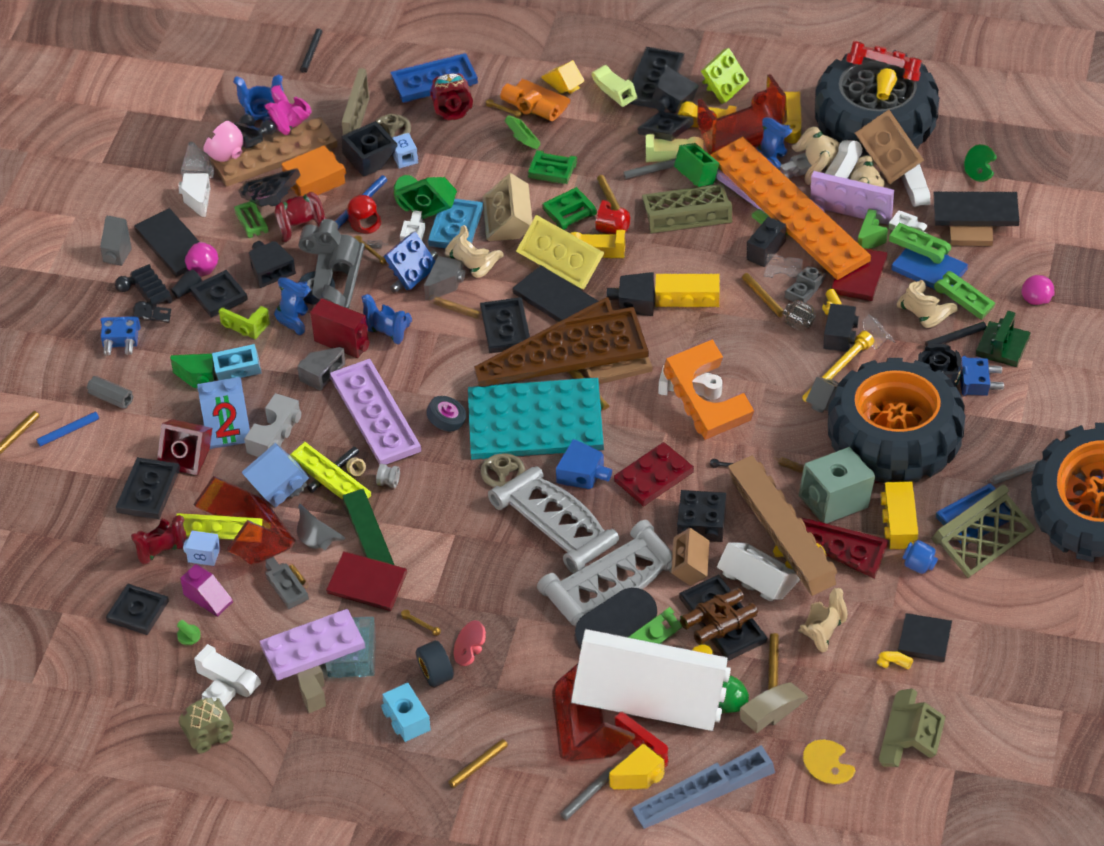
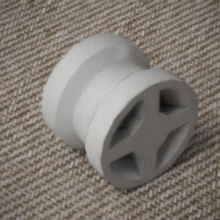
M380 464L376 477L377 485L383 486L386 484L390 488H396L400 477L399 466L388 467L386 464Z

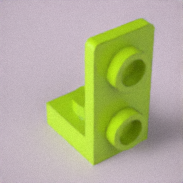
M260 306L256 312L252 313L249 319L224 308L219 310L220 322L224 327L255 340L270 324L268 309Z

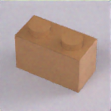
M691 528L675 536L671 573L690 586L706 578L708 573L709 540Z

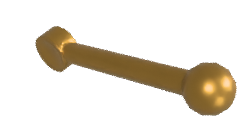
M492 99L486 100L487 107L493 106L514 114L516 118L522 115L520 110L515 111L494 103Z
M360 235L354 237L360 243H364V248L378 258L382 265L387 263L384 257L380 256L362 241Z
M407 609L401 612L403 619H410L432 631L435 636L440 635L441 629L439 627H433L414 617Z

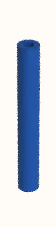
M95 411L37 438V443L41 447L99 420V416Z

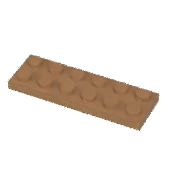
M318 117L292 128L288 135H284L279 131L271 136L263 137V142L250 148H241L242 153L236 159L232 158L229 161L220 162L210 157V161L225 186L228 187L282 167L281 163L323 145L328 150L338 146L337 140L323 119Z

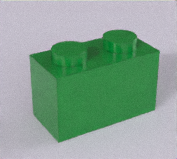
M690 143L679 145L674 167L693 182L695 186L704 187L714 184L719 162L698 144Z

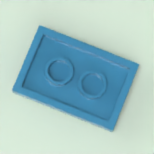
M454 199L452 208L437 213L428 239V245L446 248L453 238L460 233L461 226L467 227L469 232L467 241L472 244L483 210V202Z

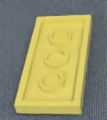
M538 215L533 219L516 250L521 255L542 265L583 290L604 255V252Z

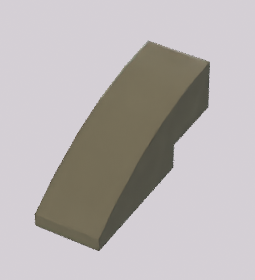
M318 665L297 673L301 696L308 712L312 713L325 707V695L321 688L325 684L323 671Z
M791 682L776 686L740 708V720L758 733L770 723L773 725L777 724L805 702L808 696Z

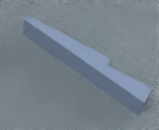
M762 745L721 767L717 762L632 807V810L643 829L769 776L775 773L774 765Z

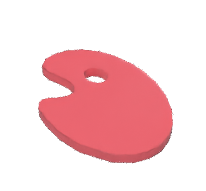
M474 620L465 625L456 639L454 659L460 666L470 665L475 658L473 653L477 655L482 650L481 645L485 642L486 632L485 627L479 621Z

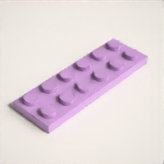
M370 359L330 373L333 384L379 465L389 464L421 452V445Z

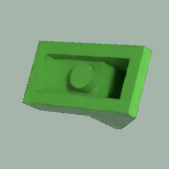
M868 209L858 236V244L863 248L873 249L887 242L888 229L879 226V219H876L877 210Z

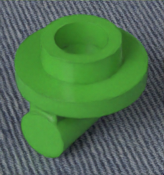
M184 620L178 622L177 627L179 630L177 637L180 643L192 645L199 641L201 632L197 626L188 624Z

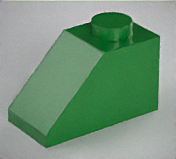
M212 353L170 356L173 373L191 387L198 388L197 384L215 381L216 372Z

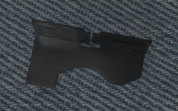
M135 304L133 317L137 316L142 320L170 323L171 309L156 307L154 310L148 305ZM138 307L146 308V310H138ZM160 310L168 311V313H161Z

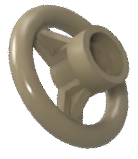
M387 114L376 120L392 138L395 137L397 129L405 126V131L401 135L410 134L411 132L410 122L401 115Z
M496 454L489 457L482 464L481 477L489 486L501 487L507 483L505 479L510 472L518 469V476L525 472L523 462L514 455ZM488 468L495 471L499 476L498 482L488 476Z

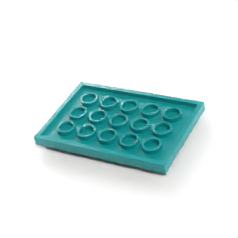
M598 377L468 387L471 460L488 459L493 455L504 453L514 456L565 453L573 439L596 450H604Z

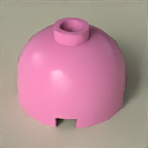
M226 121L213 131L216 135L212 139L208 137L203 149L204 152L216 161L225 162L232 158L236 159L242 153V133L236 125Z

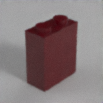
M321 298L310 312L314 342L332 349L341 347L344 349L345 354L358 359L368 349L370 344L366 315Z

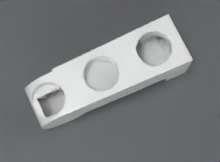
M842 141L839 145V152L825 174L847 179L862 153V146L858 141Z
M918 164L901 176L913 207L930 205V192L920 164Z
M662 369L658 394L667 395L668 391H674V386L671 380L665 377ZM704 373L692 381L693 388L698 395L710 400L718 399L722 395V379L717 375Z
M209 644L194 658L197 673L213 681L216 679L235 688V692L242 696L249 697L261 684L259 677L254 672L246 670L216 653L215 648Z

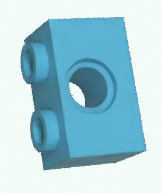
M255 344L212 353L218 380L236 377L243 378L262 373Z
M409 683L382 694L384 702L381 705L382 711L386 718H391L395 733L397 735L401 734L405 742L431 731L429 715Z

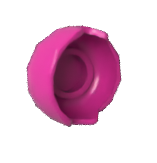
M204 242L194 244L185 257L187 269L189 271L195 270L199 276L210 275L218 263L217 250Z
M1033 275L1023 283L1021 290L1023 298L1032 305L1048 304L1051 298L1055 296L1052 281L1044 275Z

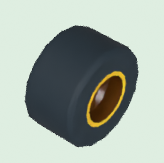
M434 640L416 649L419 666L430 686L435 687L453 679L454 673L451 662L439 641Z

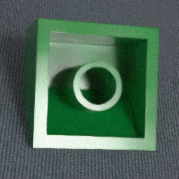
M427 177L396 190L395 194L412 212L422 211L421 218L425 219L452 208L457 190L445 177Z

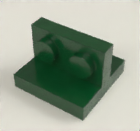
M1007 310L1005 317L1000 318L999 323L989 321L976 349L975 356L1018 367L1030 340L1031 332L1014 328L1016 313Z

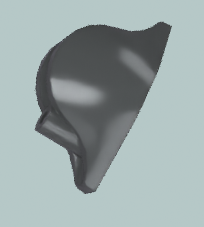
M302 504L298 505L300 519L297 525V535L306 546L313 549L322 548L326 550L333 541H343L345 539L343 535L314 517Z

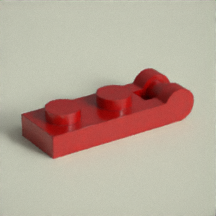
M622 711L615 716V731L619 737L627 739L636 749L644 744L664 760V768L668 766V746Z

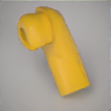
M829 289L825 293L828 301L827 305L823 304L822 309L826 315L829 313L831 303L842 305L834 289Z
M882 651L877 659V664L884 668H887L891 661L909 670L913 663L912 658L897 651Z

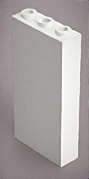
M585 629L571 702L713 731L714 723L720 722L722 708H718L719 702L724 703L726 688H722L723 681L728 682L731 668L726 667L728 659L726 657Z

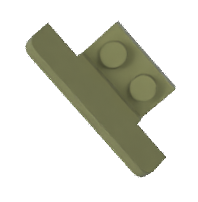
M913 688L900 690L895 694L879 756V761L884 767H899L903 748L910 746L915 747L929 758L937 755L946 716L925 702L915 703L918 692Z

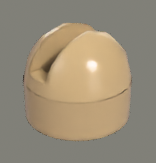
M351 458L347 461L346 469L351 475L360 476L364 473L366 465L359 458Z

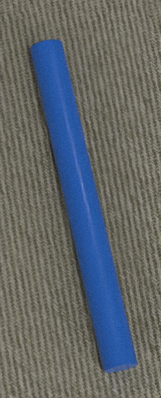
M383 175L380 176L362 195L372 197L387 182V178ZM347 210L335 220L338 229L349 219Z

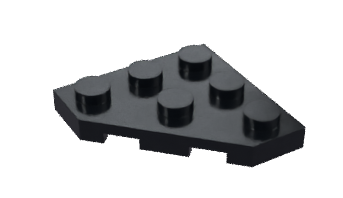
M298 168L245 181L238 191L241 198L258 206L270 205V207L281 203V199L289 193V189L296 184L301 174Z

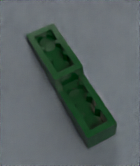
M364 488L342 495L344 508L358 536L359 545L364 556L395 565Z

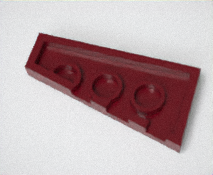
M800 517L805 524L807 533L811 532L816 543L824 548L826 556L875 579L888 546V539Z

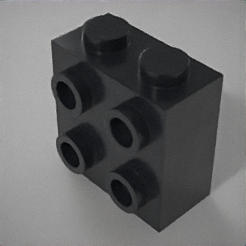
M681 490L677 535L691 528L708 539L709 542H723L726 493Z

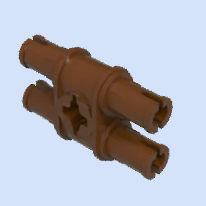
M735 588L723 595L717 594L713 599L705 603L697 604L694 610L680 616V624L687 630L701 622L705 623L706 627L694 632L695 641L697 644L702 645L715 637L722 638L726 633L734 629H740L743 623L757 617L758 609L753 603H749L741 609L734 610L731 606L744 600L742 591L739 588Z

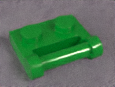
M537 150L528 170V178L568 184L573 169L577 164V156L570 155V157Z
M578 187L542 203V209L556 223L557 227L563 230L588 216L593 217L597 215L595 205ZM582 207L585 208L567 218H563V216L570 214Z

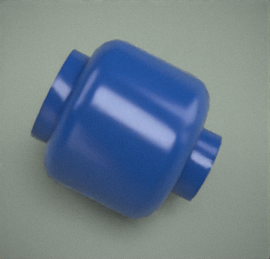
M916 540L914 543L910 542L902 557L905 560V566L919 574L926 573L928 569L932 571L938 558L934 557L936 553L935 548L920 540Z

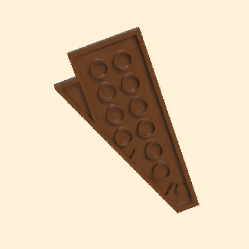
M609 297L474 366L478 386L485 387L649 357V350L634 307L613 311Z

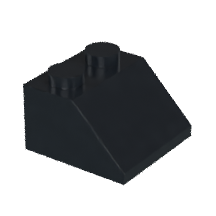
M377 121L341 136L342 154L363 177L382 169L398 146L397 142Z

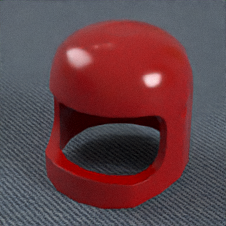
M358 195L353 197L347 205L349 223L356 232L371 234L381 226V217L376 211L377 205L371 197ZM371 215L377 218L376 223L371 227L363 228L360 224V219H365Z
M602 200L596 217L595 229L605 234H616L617 230H625L626 233L630 226V213L623 207L615 211L611 210V203Z

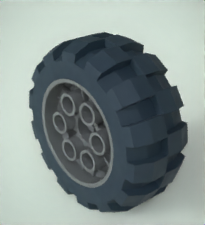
M847 54L844 55L841 61L836 59L826 68L818 80L815 90V119L818 123V128L823 135L836 139L839 143L844 140L858 141L862 146L860 157L869 154L855 135V132L887 110L891 111L916 149L923 142H926L935 129L939 112V89L931 72H928L923 63H921L919 70L921 72L919 81L904 78L905 69L867 57L863 58L861 65L847 62ZM882 69L895 71L897 81L887 100L877 98V75Z

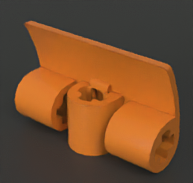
M521 79L517 86L509 83L505 84L500 94L501 100L517 106L521 113L526 115L533 113L549 121L557 119L571 102V99L525 79Z

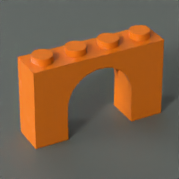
M713 339L666 358L663 368L665 377L671 380L676 396L682 399L685 412L688 416L691 415L696 431L702 434L704 440L751 421L754 409L744 393L726 401L714 403L702 399L695 392L692 381L699 375L720 367L723 356Z

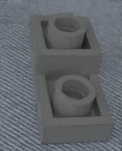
M807 266L797 275L796 282L785 291L784 298L803 306L820 287L826 278V274L818 271L816 268Z

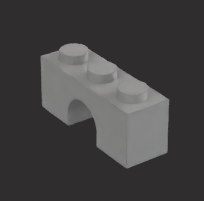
M277 393L274 394L265 407L267 423L271 425L262 426L254 424L244 438L248 454L259 457L274 443L281 447L284 439L289 437L294 424L298 423L301 418L302 412L298 400Z

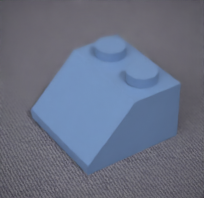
M274 443L242 471L249 482L275 508L309 479L297 461L277 443Z

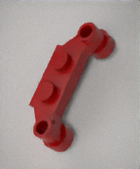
M853 41L851 51L847 54V62L861 65L863 58L867 57L905 69L904 78L919 81L921 59L905 57L906 54L900 51L887 52V48L875 45L874 48L864 47V43Z

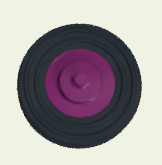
M448 396L434 397L426 410L429 421L444 431L458 430L466 419L464 407L457 400Z

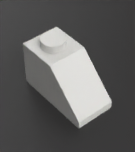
M184 173L183 181L179 182V194L183 195V201L201 217H206L211 189L209 176L202 173Z

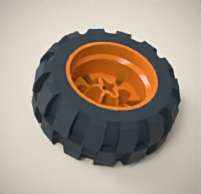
M887 358L886 362L881 363L873 360L861 364L858 372L851 370L839 382L837 388L832 393L828 405V436L832 441V447L835 452L850 447L855 454L859 455L863 463L873 471L876 482L885 483L891 482V480L919 482L923 475H928L931 478L941 472L960 450L962 438L964 437L965 405L958 389L954 387L950 378L940 370L933 372L929 364L917 360L914 363L903 362V358Z
M1095 422L1094 429L1084 430L1083 426L1080 425L1066 431L1063 440L1054 439L1042 451L1043 458L1035 463L1031 477V501L1034 508V517L1041 532L1048 534L1050 542L1062 552L1067 553L1071 550L1076 553L1077 559L1094 562L1095 557H1104V506H1101V504H1104V423ZM1081 472L1085 477V482L1076 477V475ZM1079 490L1084 491L1081 496L1076 495L1075 492ZM1068 502H1074L1076 505L1071 506ZM1089 511L1091 514L1086 516L1081 514V512Z

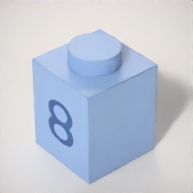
M407 133L393 137L398 146L392 153V156L399 169L417 164V148L410 134Z
M191 531L189 539L185 540L183 546L188 562L214 566L220 552L218 534Z

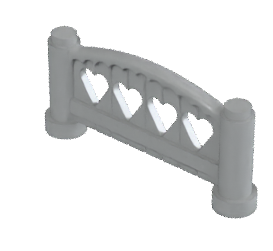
M538 466L531 467L503 486H496L488 491L489 500L496 509L502 510L509 504L512 505L567 552L563 555L564 564L573 574L583 569L585 564L617 544L619 540V535L614 529L603 530L594 515L573 495L557 485L542 479L544 475ZM534 489H540L542 494L547 495L546 498L529 500ZM550 501L555 502L558 507L562 508L560 511L544 512L547 503ZM564 514H570L572 519L578 521L574 524L559 525ZM581 526L585 527L587 532L593 534L592 536L574 538L577 528Z
M642 520L630 532L634 540L562 581L554 573L545 575L538 582L537 589L543 596H548L566 619L576 626L578 620L583 615L626 588L644 589L661 571L666 570L671 573L673 552L657 536L651 523L648 520ZM635 557L650 560L653 562V565L646 566L644 570H638ZM617 567L632 571L635 575L627 577L625 581H619L617 579ZM598 578L614 582L616 586L609 588L606 592H601L598 589ZM579 589L596 593L597 597L590 598L587 603H582L579 600Z

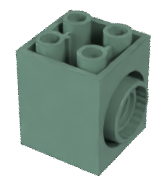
M848 447L805 463L798 496L822 523L827 524L868 508L875 475L863 463L859 455L855 454Z

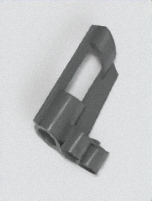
M331 219L322 220L319 228L314 225H305L302 229L298 246L304 252L318 254L312 296L319 300L323 298L349 309L365 244L360 243L352 236L340 234L337 223ZM333 271L344 272L348 275L343 295L330 286Z

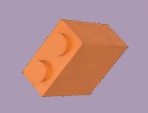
M325 145L281 163L282 172L298 168L301 174L296 184L291 187L297 196H304L309 192L320 195L345 184L344 175L346 170L342 163L339 164L334 153L330 152Z

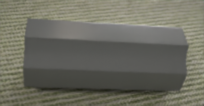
M93 376L87 384L89 394L116 406L127 408L132 403L134 396L131 390L101 377Z

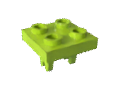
M729 48L722 50L701 70L705 78L702 83L708 85L706 90L713 91L721 104L726 103L749 82V79Z

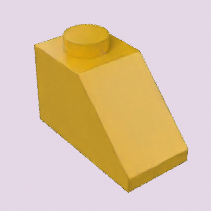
M574 61L558 66L541 76L545 82L560 94L566 91L571 94L580 89L578 85L584 82Z
M642 744L609 772L610 787L613 790L648 789L663 778L664 760Z

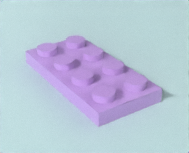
M813 172L811 176L810 199L823 209L865 219L868 209L877 210L876 219H879V223L889 225L893 214L894 190L825 173Z
M348 609L260 640L261 648L277 680L365 648V642Z

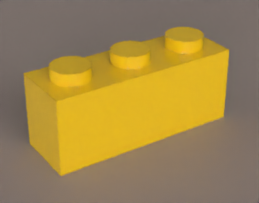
M656 274V307H719L720 274Z
M885 482V491L880 493L881 505H885V509H882L883 523H887V527H884V539L889 540L890 550L906 549L910 542L914 543L918 540L913 483Z

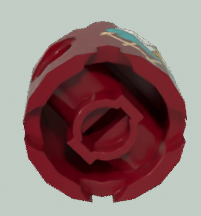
M457 73L434 78L430 95L436 113L443 116V119L457 120L466 116V112L473 107V98L464 76Z

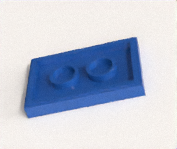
M906 248L894 261L891 270L915 281L923 280L926 286L935 290L934 284L939 279H943V275L947 271H951L961 278L968 270V264L949 255H944L943 261L940 264H936L929 257Z
M990 483L937 511L936 518L944 526L996 488ZM1004 502L999 507V513L1010 515V509ZM984 516L983 525L994 527V517ZM999 519L998 527L1008 523L1009 520ZM967 528L966 537L977 539L978 529ZM982 530V536L986 535L990 531Z

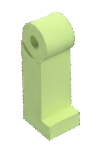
M603 65L591 73L598 87L622 107L637 99L633 83L630 80L625 81L608 66ZM622 95H629L626 99H622Z
M646 135V162H663L675 159L679 145L696 143L704 149V142L699 137L668 141L654 139V135Z

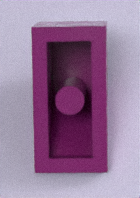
M197 564L180 578L184 596L217 617L233 603L232 598L214 575Z

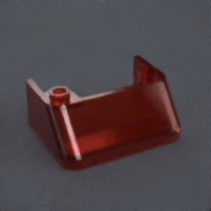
M771 74L767 75L766 90L759 91L753 96L750 107L717 118L716 113L707 107L702 98L698 99L697 123L709 155L741 137H744L756 148L763 139L764 129L762 127V120L765 117L772 118L779 124L784 125L786 94Z
M216 476L211 478L193 504L195 507L214 516L263 519L262 526L247 520L227 548L228 552L240 556L249 564L261 563L290 550L296 542V539L265 500Z
M577 663L555 683L552 691L559 755L562 759L570 762L611 758L636 738L635 733L606 722L603 723L602 708L571 702L578 668Z

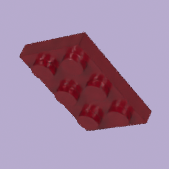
M663 442L615 474L614 482L644 507L694 473V466Z

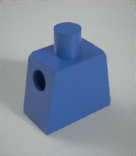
M575 439L572 440L556 467V483L585 489L593 488L597 479L608 482L612 476V469L604 467V454Z

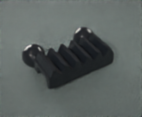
M250 114L241 116L239 122L233 123L242 133V148L245 147V149L263 142V135L271 136L276 131V125L271 120L263 121L260 128L254 127L255 119Z
M150 264L130 272V277L119 276L115 280V288L119 292H127L131 285L134 284L147 301V303L139 301L135 304L151 306V309L155 310L156 305L163 301H167L168 304L172 303L169 290L166 289L165 284L155 274L154 269H151ZM138 307V310H146V308Z

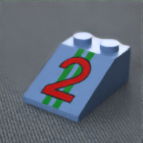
M241 377L197 384L204 426L213 428L210 449L245 443L244 438L250 431Z

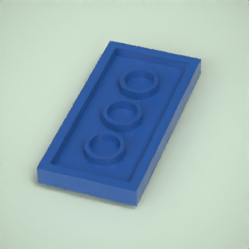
M466 53L391 72L392 81L402 103L431 96L430 91L434 78L446 74L460 73L467 80L469 86L478 84V77Z

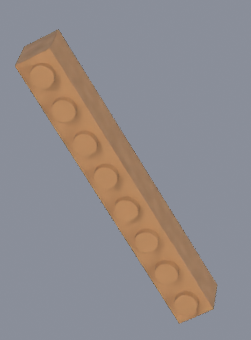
M753 455L729 465L731 481L810 595L813 596L835 586L837 570L833 562L826 560L827 557L823 548L817 547L813 534L811 532L807 533L803 520L801 518L797 519L793 506L786 503L783 492L780 489H776L773 478L766 475L763 464L757 462Z

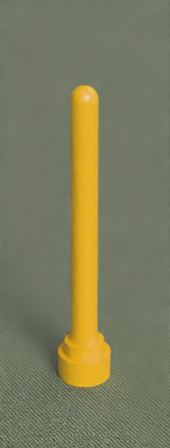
M861 331L855 338V344L821 378L832 379L861 350H867L874 344L873 336L867 331ZM811 388L803 395L802 399L804 402H807L806 399Z

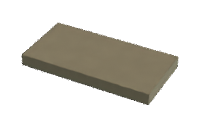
M363 68L358 69L342 119L343 135L361 127L370 99L367 70Z

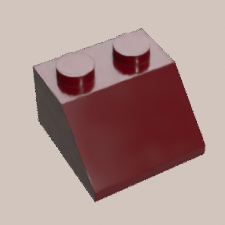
M174 419L162 423L157 460L178 463L180 472L199 475L210 450L213 428Z

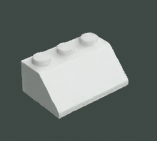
M728 543L717 565V568L723 571L722 574L732 580L736 578L742 581L741 585L749 590H758L761 592L760 596L769 601L783 599L800 580L793 569L786 568L784 563L748 543Z

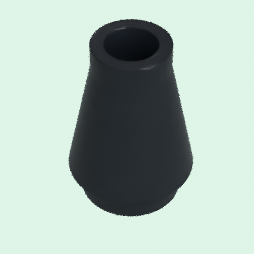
M195 270L186 271L174 287L171 288V292L179 299L181 296L189 293L190 287L201 282L202 279Z

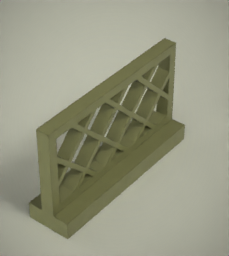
M723 184L642 195L650 233L732 223L731 201H728ZM715 192H720L717 196L711 194ZM706 198V199L711 200V201L707 203V202H704V201H702V200H704V199ZM654 200L658 201L656 204L649 202ZM684 201H686V202H689L690 204L687 206V205L682 204V203H683ZM663 204L670 205L668 208L662 207Z
M1002 484L938 529L931 538L936 546L940 544L967 578H970L1036 530L1008 496L1009 489L1005 484ZM1004 502L1010 509V515L999 513V507ZM983 517H994V527L983 525ZM999 519L1010 521L1009 530L998 528ZM1014 522L1022 523L1027 530L1023 533L1014 531ZM967 528L978 529V538L966 537ZM982 530L993 532V542L982 540ZM998 533L1009 535V543H997ZM952 539L962 541L961 550L953 549L948 542ZM966 542L977 544V553L966 552ZM981 545L993 547L992 555H982ZM965 557L975 558L976 567L970 570L965 564Z

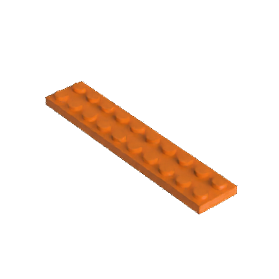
M744 137L711 154L719 162L718 168L766 214L775 220L785 223L786 232L836 280L871 261V255Z

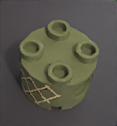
M212 697L199 700L186 709L187 714L185 716L181 714L178 723L188 738L190 745L200 754L207 752L211 745L217 742L221 744L227 743L233 737L231 732L233 731L234 723L219 698H216V701H213Z

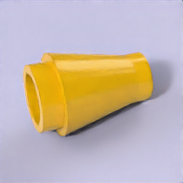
M882 69L878 73L877 98L880 100H887L897 81L895 71Z

